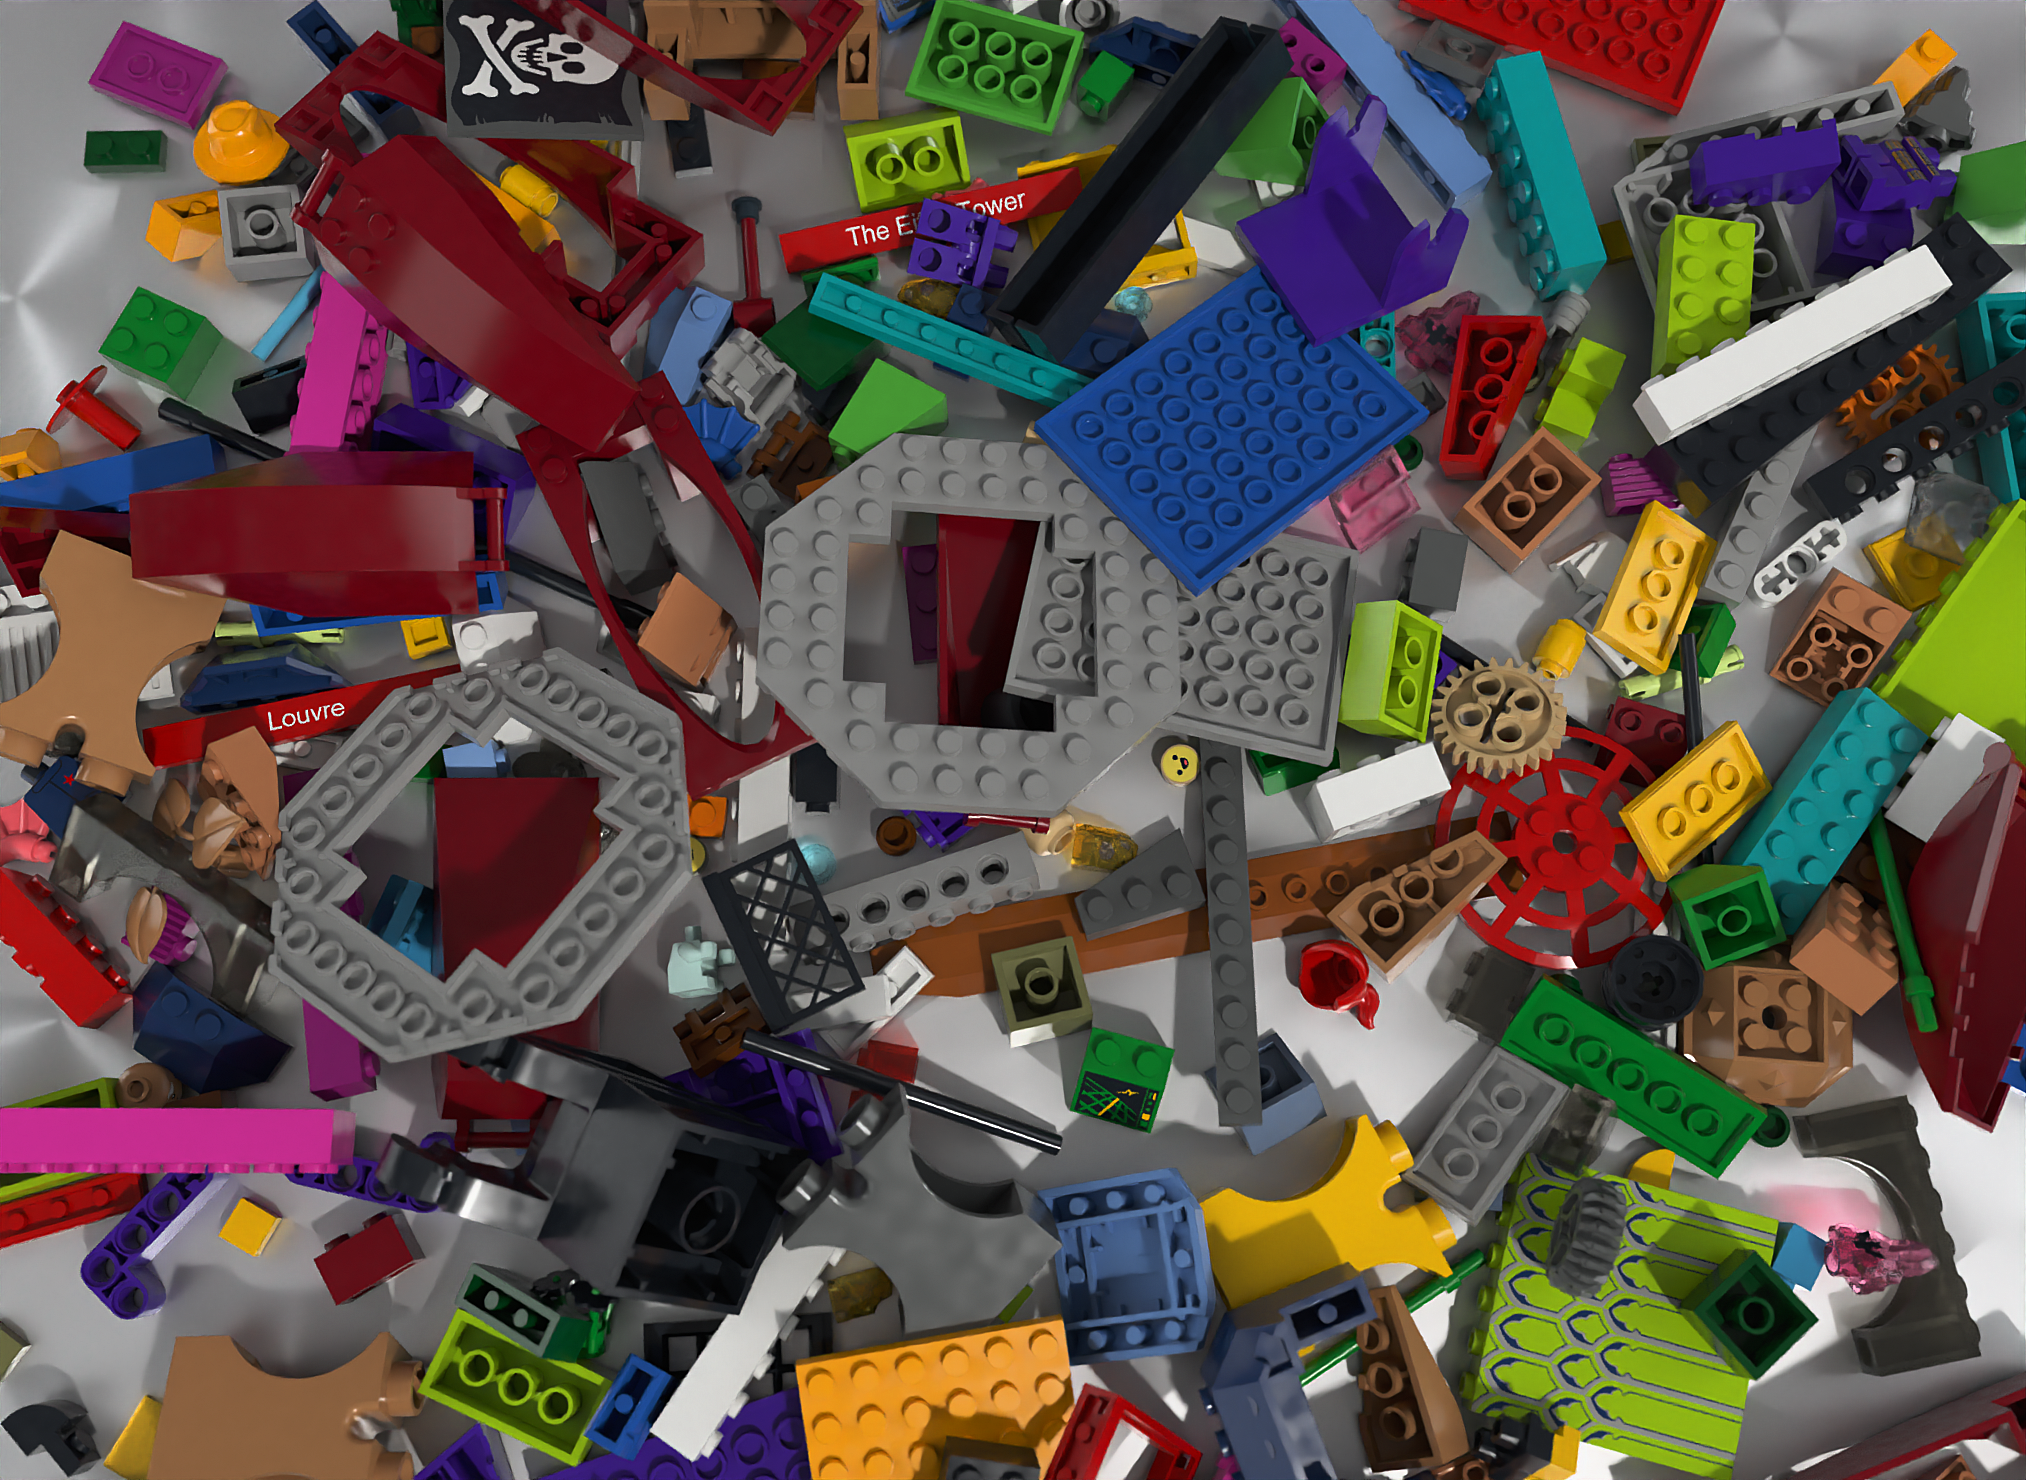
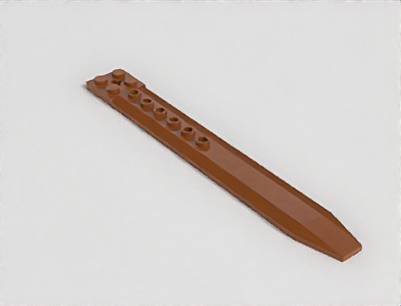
M1507 811L1494 813L1490 825L1489 842L1495 843L1511 840L1512 829ZM1478 816L1451 821L1449 843L1475 831ZM1435 824L1247 860L1252 943L1335 928L1326 915L1356 887L1368 881L1371 883L1392 873V870L1404 864L1407 866L1430 855L1431 851L1434 850L1433 834ZM1508 858V861L1499 869L1498 874L1507 888L1515 894L1523 885L1524 878L1514 858ZM1206 868L1195 870L1206 899V906L1090 941L1086 940L1074 898L1086 890L993 907L989 911L980 914L968 912L956 916L955 920L947 925L940 927L929 925L919 928L910 937L893 940L869 951L873 976L904 946H908L935 975L916 995L964 998L998 991L991 954L1067 936L1073 937L1083 975L1210 951ZM1486 883L1470 902L1493 898L1496 895Z

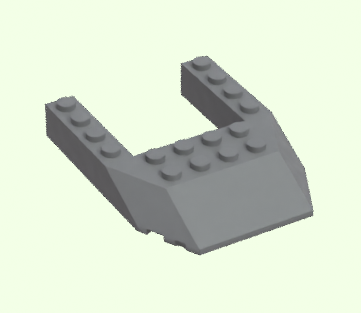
M1892 80L1673 134L1649 158H1645L1636 166L1634 171L1617 182L1612 187L1611 193L1654 313L1656 307L1660 236L1675 214L1756 224L1750 328L1764 320H1768L1770 324L1781 319L1780 315L1796 303L1803 302L1806 306L1816 301L1815 296L1833 284H1838L1840 288L1849 284V280L1811 288L1779 202H1768L1760 206H1751L1748 203H1730L1722 207L1694 204L1689 161L1702 142L1755 133V140L1782 135L1781 128L1794 125L1796 132L1822 128V120L1836 118L1839 144L1843 135H1858L1863 143L1886 138L1905 115Z

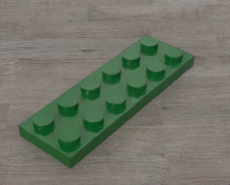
M1544 972L1497 1036V1044L1565 1084L1576 1093L1716 1179H1719L1768 1117L1765 1107Z

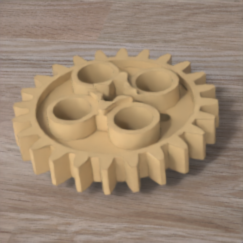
M1491 657L1489 667H1483L1478 660H1474L1473 671H1469L1461 665L1458 668V678L1448 675L1445 687L1438 686L1436 688V699H1432L1430 714L1433 740L1441 741L1442 754L1453 752V765H1457L1464 760L1467 761V773L1473 772L1479 766L1483 768L1484 778H1488L1492 769L1498 770L1501 779H1505L1507 769L1513 768L1515 773L1521 777L1523 776L1525 764L1536 771L1539 769L1540 758L1550 761L1553 749H1560L1562 736L1566 732L1567 707L1562 706L1563 693H1554L1555 681L1551 680L1542 683L1544 671L1539 670L1532 675L1529 674V663L1527 662L1522 664L1519 669L1513 668L1512 658H1508L1504 666H1498L1495 657ZM1513 691L1514 693L1509 696L1510 698L1506 702L1505 713L1501 712L1507 694ZM1483 693H1491L1494 695L1487 696L1483 695ZM1521 708H1528L1532 711H1523ZM1491 722H1495L1491 737L1487 743L1483 744L1482 742L1490 733ZM1471 723L1475 724L1476 726L1469 727L1465 726L1464 724ZM1502 739H1512L1515 742L1508 743L1502 741Z

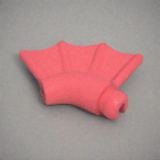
M23 798L10 806L0 807V866L14 860L49 863L54 860L50 856V852H58L57 845L46 838L50 828L25 803Z

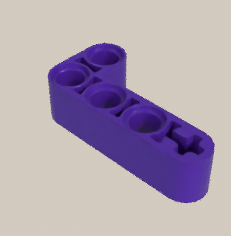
M430 1133L422 1139L419 1147L428 1148L434 1141L440 1143L445 1139L450 1144L451 1149L455 1150V1133ZM353 1154V1165L357 1170V1178L351 1186L347 1185L343 1178V1172L348 1165H339L338 1174L299 1173V1165H294V1173L285 1174L289 1181L297 1185L418 1213L443 1211L436 1204L430 1205L426 1201L405 1195L397 1190L391 1196L388 1195L384 1189V1183L374 1175L380 1161L375 1158Z
M208 1165L206 1166L205 1173H167L86 1256L80 1269L81 1278L85 1285L114 1315L120 1319L130 1320L154 1315L162 1309L166 1301V1289L146 1265L226 1184L230 1173H208ZM203 1174L206 1175L205 1179H200ZM172 1193L178 1198V1206L173 1214L167 1208V1201ZM141 1225L146 1230L147 1235L142 1246L136 1241V1232ZM109 1258L113 1261L115 1268L110 1279L106 1276L104 1270L105 1263ZM137 1288L142 1291L144 1297L143 1304L139 1309L133 1302V1295Z

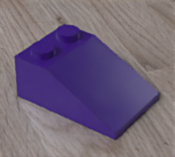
M1831 174L1825 183L1814 273L1850 279L1868 266H1872L1874 270L1884 266L1883 262L1889 256L1903 248L1908 250L1912 247L1914 227L1910 208L1859 212L1846 194V188H1842L1835 176Z

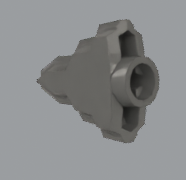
M1955 65L1938 79L1933 90L1924 91L1916 103H1908L1904 109L1905 115L1898 122L1901 126V131L1914 136L1923 148L1934 147L1939 154L1945 150L1953 152L1970 150L1973 146L1976 129L1971 125L1974 111L1967 103L1971 90L1968 70Z

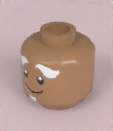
M151 1062L137 1063L126 1069L119 1077L115 1087V1098L120 1108H162L168 1102L180 1100L182 1096V1082L176 1079L173 1073L165 1066Z

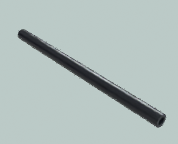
M746 1027L741 1037L739 1048L884 1098L900 1083L906 1089L909 1106L1054 1156L1061 1149L1063 1138L1059 1134Z

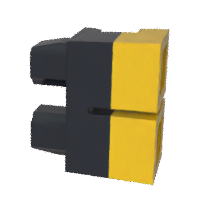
M1533 1411L1520 1419L1502 1413L1496 1417L1492 1430L1482 1426L1475 1431L1471 1455L1489 1463L1488 1477L1494 1480H1566L1576 1474L1581 1431L1567 1425H1563L1553 1432L1547 1431L1542 1428L1539 1416Z

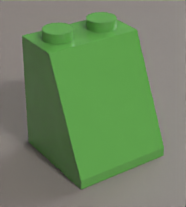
M1303 77L1282 79L1214 166L1219 175L1304 187L1315 139L1321 127L1329 119V115Z
M2026 141L1961 156L1959 172H1953L1957 177V181L1950 195H1955L1954 206H1946L1944 222L1959 212L1988 244H2026Z
M876 358L828 435L835 465H837L836 469L842 472L893 433L937 436L945 431L949 424L946 394Z

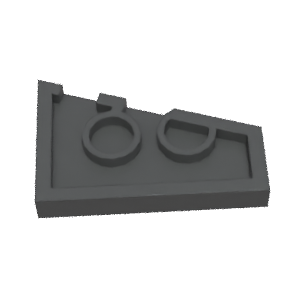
M1180 828L1074 898L1075 907L1087 941L1206 906V899Z

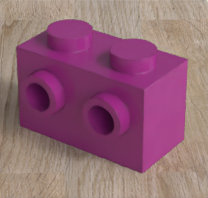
M1292 16L1278 30L1294 62L1293 67L1283 79L1303 77L1320 104H1322L1342 85L1348 63Z

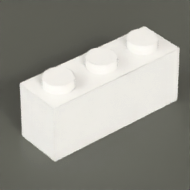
M1958 713L1953 720L1946 716L1942 719L1930 736L1937 740V743L1928 755L1920 750L1906 770V772L1913 775L1904 789L1896 785L1882 805L1888 809L1884 815L1885 818L1926 843L1943 817L1970 790L1982 773L1984 767L1983 757L1986 749L1993 743H2004L2005 741L2002 737L1961 713Z

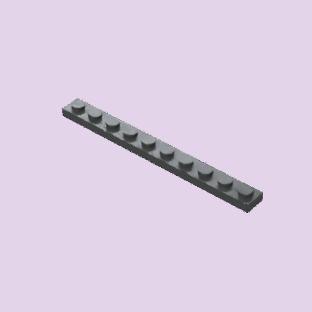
M1199 737L1219 1127L1262 1126L1241 747Z

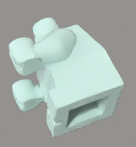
M701 926L685 927V942L673 944L667 968L669 994L687 999L722 992L724 981L718 979V967L735 965L736 956L734 949H721L719 955H717V944L713 941L702 940Z

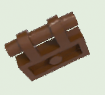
M788 410L782 421L777 420L771 428L770 432L772 435L764 447L755 451L751 457L753 463L745 474L750 479H754L760 474L764 475L766 471L773 473L768 482L775 493L794 504L797 485L821 479L834 459L828 439L830 432L809 421L802 433H800L795 428L801 421V418L793 411ZM785 443L791 444V449L782 461L775 458Z
M744 982L731 990L726 987L722 992L716 994L718 997L716 1000L699 1011L696 1008L692 1009L684 1015L685 1020L672 1027L680 1040L679 1043L692 1069L700 1079L745 1051L739 1048V1044L746 1027L768 1035L772 1033Z

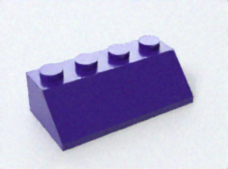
M403 403L397 404L374 419L370 451H474L473 488H507V499L503 500L504 547L510 543L534 497L537 482L525 456ZM474 500L475 534L487 539L486 500Z

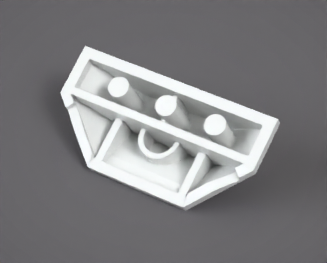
M508 596L502 610H487L480 612V614L452 615L451 625L461 671H465L467 675L488 671V665L517 657H520L522 661L542 657L543 651L547 650L538 612ZM510 717L493 736L492 740L502 747L528 740L533 730Z

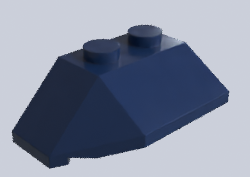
M1134 16L1092 37L1089 45L1088 65H1092L1100 53L1105 50L1134 69V81L1162 90L1202 38L1196 34H1186L1169 28L1158 21L1152 22Z
M1104 308L1059 366L1095 380L1150 341L1137 316ZM1011 344V347H1013V348H1016V349H1018V350H1021V351H1023V352H1026V353H1028V354H1031V355H1033V356H1036V357L1041 358V359H1043V360H1046V361H1048V362L1054 363V362H1052V361H1050V360H1047V359H1045V358H1043V357H1040V356L1036 355V354L1033 352V350H1032L1031 352H1029V351H1026V350H1024V349H1022V348H1019V347H1017V346Z
M280 640L274 642L273 647L259 649L256 646L244 645L233 648L231 653L218 654L203 667L182 695L180 707L198 716L234 711L354 685L297 641Z
M155 961L133 991V1050L151 1062L165 1066L173 1073L176 1079L199 1094L269 1082L293 1047L173 966Z

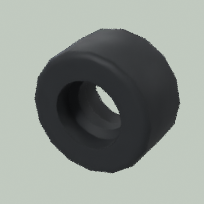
M1004 686L992 691L984 698L981 707V724L983 728L1054 732L1053 703L1003 692Z

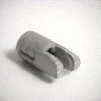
M1571 291L1560 292L1546 319L1543 320L1548 335L1544 347L1549 339L1555 340L1544 361L1551 368H1554L1556 363L1559 364L1566 348L1571 344L1575 333L1580 328V324H1582L1585 316L1591 309L1589 302L1577 293Z

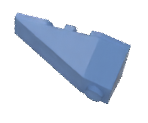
M697 286L686 287L684 290L675 288L660 304L658 312L651 320L642 379L663 370L680 404L688 407L694 405L704 386L703 383L708 379L701 371V368L712 357L711 348H719L735 328L732 302Z

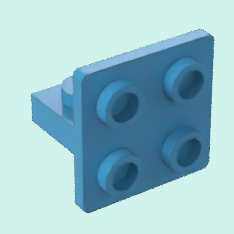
M393 874L389 878L366 929L432 975L433 889Z

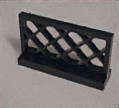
M795 838L720 873L716 871L701 878L774 1035L790 1029V1026L866 990ZM792 851L798 864L792 881L770 874L775 859ZM767 863L764 871L755 869L756 867ZM745 872L762 877L754 899L737 894L731 879ZM801 872L808 887L798 883ZM767 879L789 887L782 909L759 901ZM795 889L813 896L815 905L810 919L787 911ZM741 901L751 905L748 915L746 914L741 904ZM757 907L779 914L771 937L755 932L751 925ZM818 911H820L826 924L815 921ZM785 917L807 924L799 947L777 939ZM813 926L830 932L833 942L828 956L805 949ZM758 939L769 942L765 953ZM774 944L797 952L789 975L773 970L768 962ZM836 948L838 949L843 959V962L833 959ZM802 954L825 962L817 985L794 977ZM830 964L848 970L854 985L840 992L822 987ZM776 977L787 980L783 992ZM792 982L815 990L809 1007L792 1014L786 1001ZM820 992L830 995V997L817 1002Z

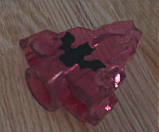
M1471 290L1450 297L1441 308L1427 307L1418 316L1408 315L1395 327V333L1407 347L1404 351L1407 361L1421 372H1428L1433 368L1443 375L1453 376L1462 315H1477L1480 297Z
M1837 1223L1828 1228L1829 1241L1824 1249L1826 1269L1833 1277H1844L1856 1295H1867L1872 1292L1884 1291L1885 1287L1889 1285L1900 1284L1902 1278L1920 1276L1937 1268L1939 1261L1927 1244L1913 1240L1890 1239L1878 1231L1861 1230L1848 1223Z

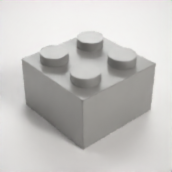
M298 184L217 191L225 263L238 282L312 275L316 270L312 234L306 228L296 224L289 216L295 203H301L305 196Z

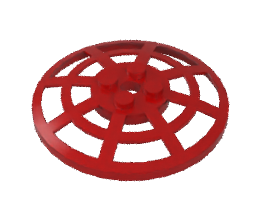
M1566 726V732L1563 736L1585 739L1616 753L1605 771L1580 760L1555 758L1552 751V759L1550 761L1540 758L1538 770L1535 771L1525 764L1523 776L1519 777L1513 770L1506 775L1505 779H1501L1495 784L1475 772V770L1467 773L1466 761L1450 781L1451 789L1442 796L1436 813L1433 834L1434 850L1449 843L1452 813L1458 795L1464 785L1486 797L1477 819L1476 830L1488 841L1491 820L1497 806H1500L1517 818L1513 826L1511 840L1492 844L1507 858H1514L1519 870L1527 878L1515 895L1503 883L1498 872L1487 882L1489 888L1499 901L1506 906L1491 926L1477 914L1470 903L1462 909L1458 916L1466 927L1480 940L1502 955L1529 966L1551 970H1579L1611 961L1612 957L1633 939L1651 935L1663 921L1673 903L1668 887H1666L1665 893L1658 905L1640 890L1648 870V865L1639 849L1637 851L1636 865L1630 880L1611 866L1615 853V844L1634 843V840L1626 826L1612 827L1608 818L1600 809L1611 791L1620 799L1624 806L1634 799L1626 787L1619 782L1629 764L1643 776L1649 785L1655 782L1657 777L1629 749L1612 739L1587 729ZM1502 739V741L1508 743L1515 742L1512 739ZM1559 770L1578 772L1594 778L1597 782L1586 798L1576 794L1564 793ZM1541 772L1547 795L1528 805L1508 792V790L1522 779ZM1555 833H1565L1572 839L1573 849L1570 854H1562L1554 848L1553 836ZM1682 869L1679 870L1675 875L1681 874ZM1601 879L1619 894L1606 907L1594 913L1586 914L1583 889ZM1541 889L1565 894L1568 917L1546 914L1533 909L1529 905ZM1629 903L1648 919L1640 929L1624 941L1605 950L1590 953L1588 927L1596 926L1613 918L1625 909ZM1519 917L1545 928L1570 930L1572 955L1558 956L1536 952L1515 944L1507 939L1505 935Z

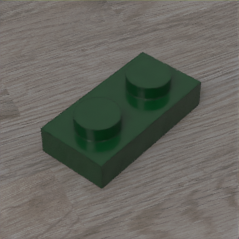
M162 130L87 131L83 166L90 173L165 172L168 137Z

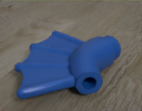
M1403 50L1400 52V56L1410 67V73L1420 80L1427 90V94L1432 96L1442 106L1443 111L1449 117L1454 116L1457 121H1462L1472 111L1471 103L1465 100L1466 95L1443 72L1426 70L1421 66L1420 62L1413 60L1412 55L1407 51Z
M702 398L695 405L689 407L682 406L717 474L721 473L727 481L734 480L737 474L742 473L743 469L741 464L736 461L737 455L760 430V425L745 420L735 406L726 408L716 407L710 404L706 398Z

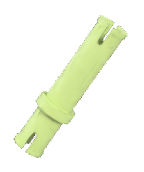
M254 619L252 621L240 622L218 621L215 627V637H222V639H217L216 641L219 647L254 645L260 649L266 648V646L280 640H294L300 644L343 643L345 629L343 627L259 637Z
M1736 644L1726 647L1713 677L1744 668L1743 661L1737 662L1744 658ZM1667 668L1665 673L1658 676L1647 672L1636 677L1620 680L1619 687H1625V689L1619 690L1621 697L1640 701L1682 687L1681 671ZM1699 677L1700 685L1711 681V678Z

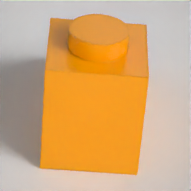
M1929 28L1872 85L1892 80L1904 109L1908 103H1911L1940 76L1958 53Z
M214 189L154 201L145 240L171 262L202 256L222 237L218 192Z
M24 428L16 431L14 435L0 438V477L7 482L62 469L58 442L40 428Z

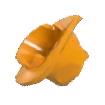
M233 100L215 106L209 118L199 129L194 140L193 156L198 169L207 177L219 183L234 186L253 184L266 178L280 165L290 147V144L275 130L274 123L280 117L255 107L247 100Z

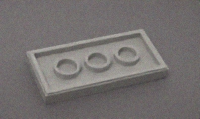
M1495 1043L1413 1157L1414 1165L1403 1171L1401 1174L1402 1181L1428 1198L1431 1197L1437 1204L1475 1228L1569 1093V1087Z

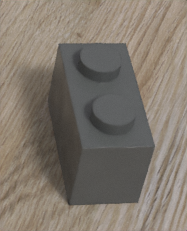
M1421 527L1414 539H1408L1404 553V562L1410 563L1408 575H1402L1400 579L1397 599L1403 600V604L1429 619L1448 622L1457 608L1469 536Z

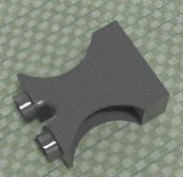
M900 1083L881 1102L870 1093L865 1094L846 1112L835 1132L836 1137L850 1147L853 1168L846 1169L832 1158H829L820 1167L812 1159L807 1158L791 1171L780 1186L775 1200L785 1208L782 1215V1246L788 1251L811 1246L838 1247L856 1252L877 1264L888 1275L898 1290V1309L903 1341L988 1327L1063 1246L1051 1209L1014 1178L994 1183H972L950 1177L931 1166L916 1150L909 1137L911 1114L906 1089Z

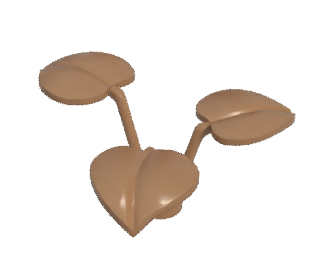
M176 778L168 779L166 787L155 805L151 821L153 839L158 845L169 846L176 834L181 838L192 841L193 864L199 869L207 870L208 873L206 875L157 884L153 890L149 887H141L136 893L128 910L126 933L133 954L143 964H148V956L156 946L166 923L167 905L162 895L165 891L205 882L218 883L221 876L244 879L251 871L242 859L239 845L229 844L247 821L246 818L232 810L224 800L210 797L204 801L195 817L193 833L188 832L182 824L190 813V797L185 785Z

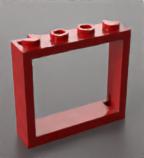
M1084 1383L1043 1480H1095L1119 1423L1158 1449L1146 1480H1193L1203 1453L1119 1394ZM1184 1454L1190 1456L1186 1470L1184 1468L1188 1459L1184 1457Z

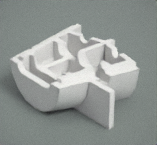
M1602 531L1547 566L1553 572L1563 566L1567 573L1572 576L1574 583L1578 587L1575 590L1576 593L1583 591L1589 595L1597 596L1602 592L1607 597L1629 545L1618 535Z

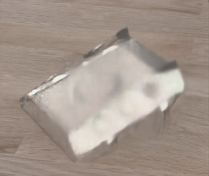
M1931 472L1915 482L1903 541L1912 548L1962 566L1966 560L1962 557L1963 552L1976 537H1983L1986 521L1993 510L2001 504L2000 500L1990 492L1989 487L1950 472Z

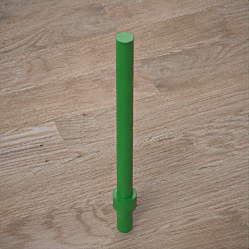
M1880 808L1868 825L1906 977L1902 984L1906 1000L1913 1005L1919 1031L1931 1032L1938 1028L1931 999L1934 997V991L1930 978L1924 975L1883 812Z
M1474 1249L1451 1266L1449 1265L1453 1274L1446 1278L1434 1275L1432 1279L1402 1298L1410 1314L1443 1292L1450 1294L1462 1285V1279L1486 1264L1488 1261L1480 1249ZM1357 1330L1303 1366L1305 1373L1298 1375L1302 1388L1360 1349L1357 1345Z

